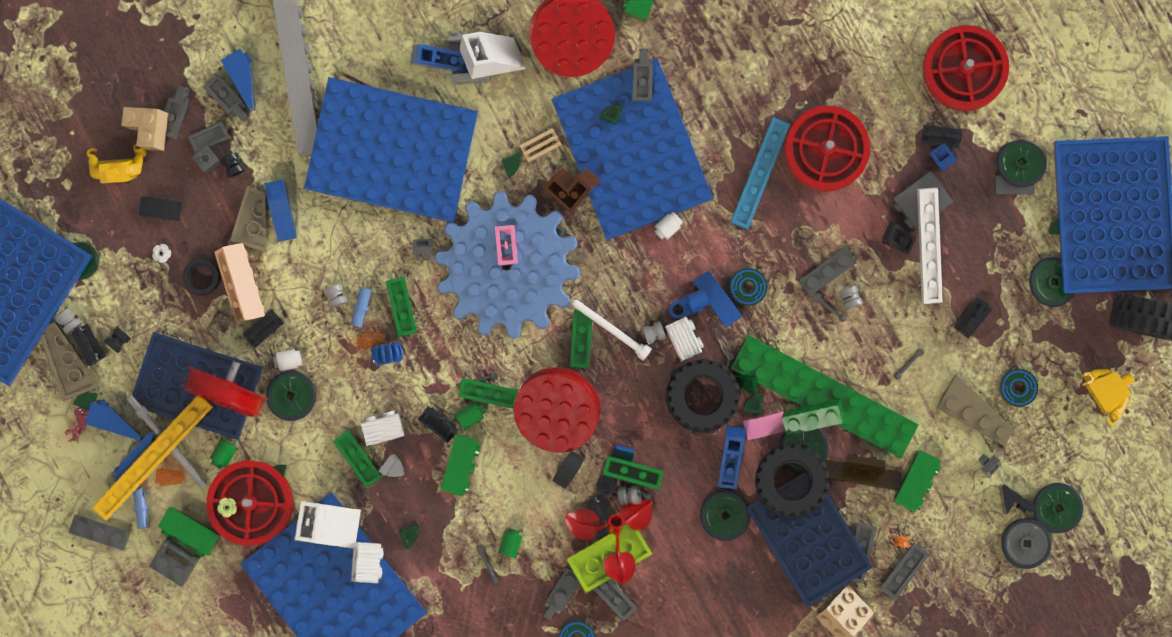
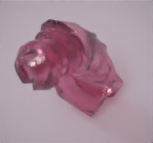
M82 408L74 410V414L77 417V427L73 430L68 429L64 433L65 436L70 433L73 434L72 439H69L68 442L76 441L85 431L87 425L85 421L88 414L84 413Z

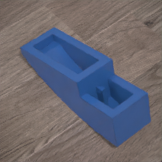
M709 271L693 281L698 290L703 289L705 291L710 308L725 328L742 317Z

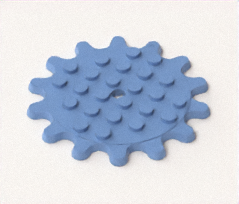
M499 191L494 194L493 206L490 209L484 210L477 202H468L465 206L466 213L468 214L467 223L457 225L456 223L449 222L445 225L444 231L452 239L453 244L449 250H439L434 256L438 264L445 265L449 270L448 277L440 281L437 288L442 294L454 293L458 296V304L453 309L455 318L463 319L469 314H475L478 317V332L481 335L490 334L496 324H502L506 327L508 336L512 339H517L521 335V326L525 321H532L537 328L545 329L549 325V319L546 314L549 306L557 305L560 308H566L570 305V297L563 292L562 285L567 280H576L580 277V269L566 262V255L577 247V240L573 236L560 237L557 234V225L562 220V216L558 211H551L546 216H539L536 213L537 200L533 195H526L519 206H511L507 195ZM514 225L518 264H512L511 269L505 271L502 265H498L495 227ZM500 231L501 245H505V241L512 244L511 234L506 235L504 231ZM509 246V249L502 247V258L504 256H511V259H513L512 246Z

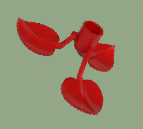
M641 500V504L629 503L624 505L620 509L619 514L610 516L609 520L597 527L600 521L596 512L590 509H581L566 514L565 520L570 532L581 540L593 539L596 530L599 531L606 526L611 534H615L616 554L607 556L604 561V571L611 579L621 584H626L635 573L636 562L631 553L623 552L620 554L619 533L622 532L623 525L626 524L633 530L647 528L652 519L653 501Z

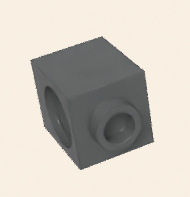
M208 146L192 157L207 175L222 164Z

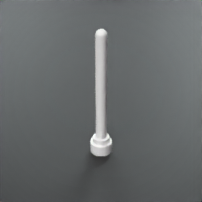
M572 301L573 307L634 349L637 357L642 361L645 360L652 350L651 347L642 343L638 344L580 301Z

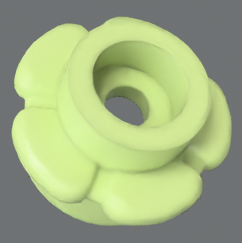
M231 498L221 499L218 505V512L222 513L224 517H230L231 514H235L237 510L236 502Z

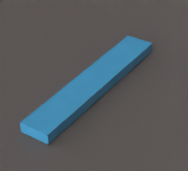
M772 117L730 222L731 224L746 230L749 229L789 129V123Z

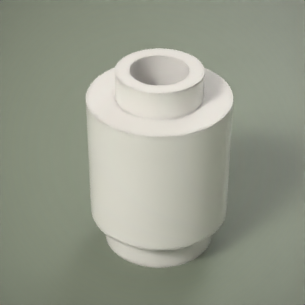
M672 212L655 225L656 230L654 232L660 239L665 238L668 240L681 228L680 225L683 222Z
M293 349L276 352V356L273 357L274 366L279 368V371L295 369L302 365L300 350L295 351Z

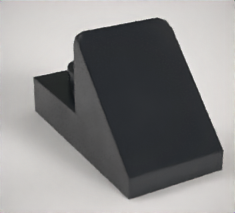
M890 222L882 237V243L909 255L916 237L896 223Z
M1001 484L999 486L1004 514H1008L1014 503L1017 504L1015 507L1023 513H1026V511L1032 512L1036 507L1006 485Z

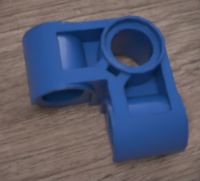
M700 289L673 302L668 308L669 316L672 319L678 320L706 309L709 305V300L705 291ZM673 306H680L682 308V314H674L672 310Z

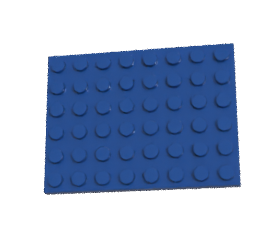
M658 58L652 60L651 102H632L633 68L551 99L579 172L582 173L588 168L601 180L589 197L606 241L657 222L672 212L677 214L713 200ZM614 105L623 106L617 125L599 119L601 113L608 107Z
M328 77L304 190L454 223L478 111Z
M1169 136L1054 141L1063 294L1172 289V182Z
M0 199V381L11 386L93 256Z
M332 492L318 502V504L343 507ZM298 519L240 564L297 637H398L427 614L384 557L380 559L379 567L382 569V576L378 579V583L351 581L354 548L295 540ZM358 526L356 542L372 543Z

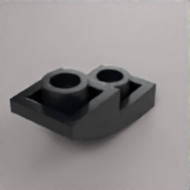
M141 196L139 215L179 221L182 202Z

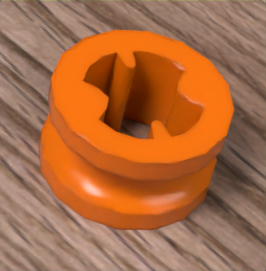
M893 536L895 542L892 543L893 546L910 547L908 545L910 538Z

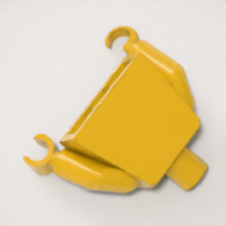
M134 145V158L98 161L95 155L90 154L92 151L97 152V149L90 148L87 151L90 175L94 179H100V183L130 181L141 173L143 157L147 155L146 149H138Z
M1095 369L1079 375V378L1084 377L1085 383L1082 385L1086 386L1104 415L1109 414L1110 421L1106 418V423L1109 426H1115L1116 421L1121 417L1128 405V397L1131 393L1127 386L1135 382L1133 376L1128 372L1120 377L1116 371L1111 372L1109 369Z

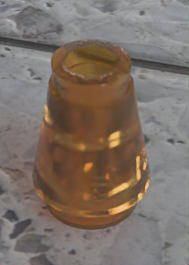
M361 331V333L357 334L358 349L366 350L373 346L385 344L384 333Z
M163 467L156 469L155 484H160V486L183 484V472Z

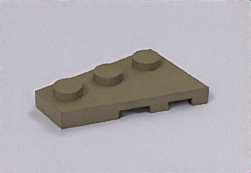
M247 186L230 242L236 244L243 243V246L267 253L265 192Z

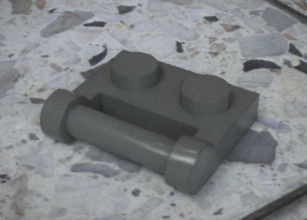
M167 537L149 567L183 587L199 562L200 557L196 554L192 555L173 543L171 538ZM170 549L189 561V565L185 566L166 554V551Z

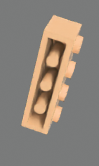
M243 243L222 247L214 253L236 325L256 321L264 317V307L260 302L258 287L255 285L253 270L249 265L247 251L244 249Z

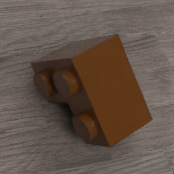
M562 168L552 176L543 189L572 214L584 203L601 180L588 168L576 178Z

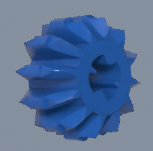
M397 342L373 346L371 348L373 364L382 365L402 361L403 349L401 344Z

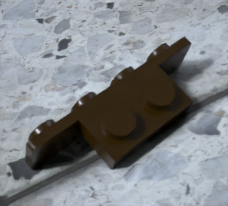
M858 454L847 455L845 463L831 460L825 461L830 480L896 491L900 490L902 473L886 470L885 460L877 457L867 458Z

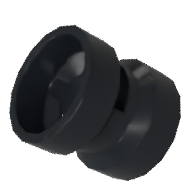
M232 153L221 159L222 165L226 167L228 178L245 172L244 166L240 164L238 153Z
M116 326L113 330V335L107 337L104 342L115 352L119 353L122 350L123 344L128 343L131 338Z
M603 476L598 479L596 485L598 492L602 495H610L616 486L615 481L609 476Z

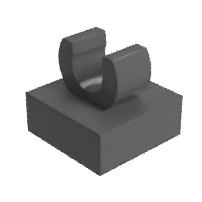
M432 239L413 240L412 250L413 255H416V260L420 261V254H426L427 260H430L433 248Z
M983 454L978 459L979 463L983 465L981 468L982 473L988 479L1002 465L995 455L989 459Z

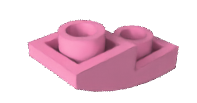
M783 411L743 421L747 439H756L785 431L782 420Z

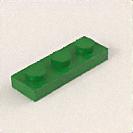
M405 277L386 281L398 337L416 334L417 329Z
M574 310L570 368L589 369L592 319L579 310Z
M462 378L458 397L513 409L519 390Z
M349 430L333 441L366 488L382 478Z

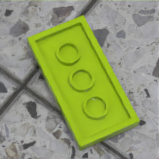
M628 524L624 525L622 532L619 533L620 554L623 552L631 553L637 564L651 556L652 552L639 530L631 529ZM615 534L607 535L566 559L585 594L611 579L604 571V561L607 556L616 554Z

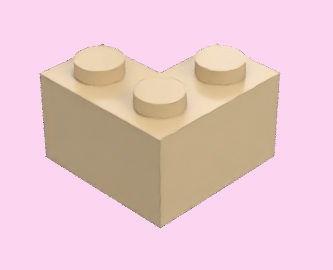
M124 107L121 126L131 130H138L136 146L146 150L164 151L168 113L159 109Z

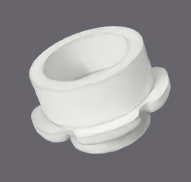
M165 244L156 245L153 248L152 257L155 261L164 263L171 257V250Z

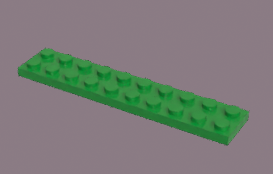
M750 335L747 336L731 367V370L742 375L755 376L758 384L801 407L840 398L845 418L844 422L837 424V426L900 459L919 424Z

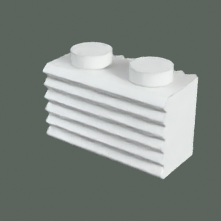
M684 317L665 326L680 362L702 353L701 348L704 346L700 337L696 338L693 331L696 328L691 319L688 320L687 317Z
M394 411L384 413L383 418L376 419L375 416L365 418V422L361 423L366 446L405 436L399 414H394Z
M354 542L351 581L378 583V579L382 576V569L379 567L380 559L383 558L381 544Z

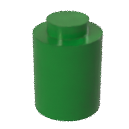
M473 402L455 413V416L464 430L484 419L483 414L486 412L480 403L476 405Z
M221 438L210 456L211 464L219 469L222 466L226 468L238 447Z
M510 528L508 532L504 531L498 554L517 558L522 536L519 535L520 531Z

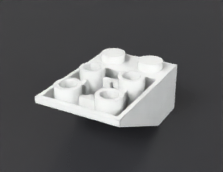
M485 32L462 35L460 52L471 79L526 69L513 37Z
M301 501L295 540L354 548L361 510Z

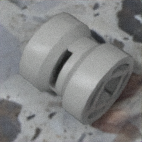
M341 284L323 290L325 296L329 299V308H335L347 303V299L342 293L343 288Z
M857 285L839 292L840 297L844 299L845 310L863 304L862 298L858 295Z
M70 308L64 310L55 318L58 324L64 326L63 331L66 335L74 332V329L82 324L79 319L74 318V312Z
M660 321L655 322L653 326L646 325L642 327L648 345L654 343L656 339H666Z
M632 485L630 488L626 486L618 488V498L621 506L628 505L629 503L641 504L639 485Z

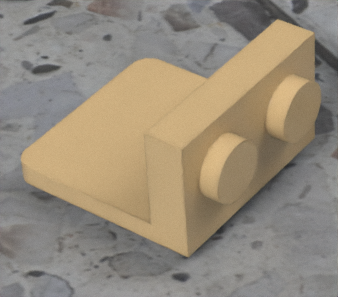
M847 586L826 608L819 612L816 618L834 637H854L873 615V610Z

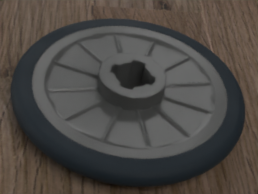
M1023 518L1012 522L1005 529L1002 535L1001 547L1004 556L1012 565L1022 569H1032L1046 561L1051 552L1052 541L1048 530L1038 521ZM1024 540H1029V541H1030V542H1029V547H1024V546H1023V545H1024V542H1023Z

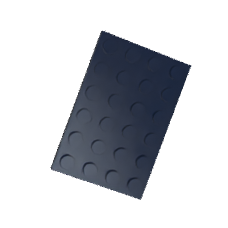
M153 332L132 395L149 412L175 420L197 396L186 391V387L181 385V382H185L190 371L188 366L220 379H226L232 362H237L240 366L233 382L237 386L254 393L263 367ZM205 399L213 407L197 423L196 427L239 440L247 415Z
M804 472L776 489L777 493L783 498L790 500L804 496L810 487L808 472ZM828 493L822 504L813 513L802 518L789 519L779 517L768 511L760 500L746 508L806 607L811 606L873 568Z

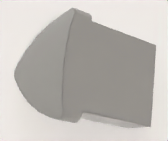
M395 454L390 455L379 470L384 476H404L403 465Z

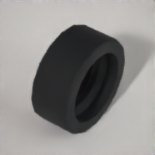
M198 258L185 266L182 279L185 287L190 292L205 296L217 289L220 283V272L211 261ZM198 266L208 267L213 275L211 284L205 288L195 287L190 280L192 270Z
M571 451L555 474L553 482L566 489L581 467L584 458Z

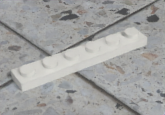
M938 188L917 189L922 303H940L943 300Z

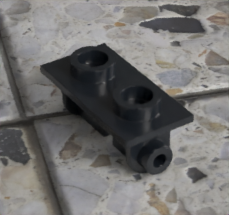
M923 125L921 144L940 146L945 142L948 147L959 149L962 140L960 129Z
M977 297L955 324L954 328L969 339L992 309L986 301H981Z
M271 309L264 317L260 318L246 330L243 335L256 348L282 326L284 322Z
M88 323L74 329L75 331L71 334L89 366L107 357Z
M428 406L418 420L445 442L449 443L457 434L458 429L456 425L446 418L442 420L441 417L443 415L436 411L434 407L430 408Z
M603 495L585 502L587 509L593 510L599 517L600 521L597 527L609 520L611 513ZM607 526L597 531L599 537L610 533Z

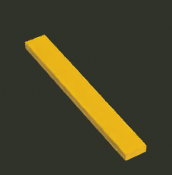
M196 396L97 501L92 509L106 521L213 406L204 398Z

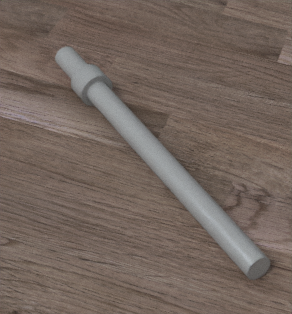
M131 395L126 400L135 409V414L142 418L156 436L159 437L163 431L147 413L146 407L141 406L136 398ZM175 447L171 454L197 485L202 488L207 483Z

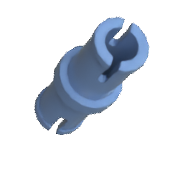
M360 287L357 302L353 306L355 310L351 325L363 326L365 313L369 310L367 306L372 290Z
M136 489L133 492L135 504L133 512H136L137 529L149 528L147 513L149 506H146L145 489Z

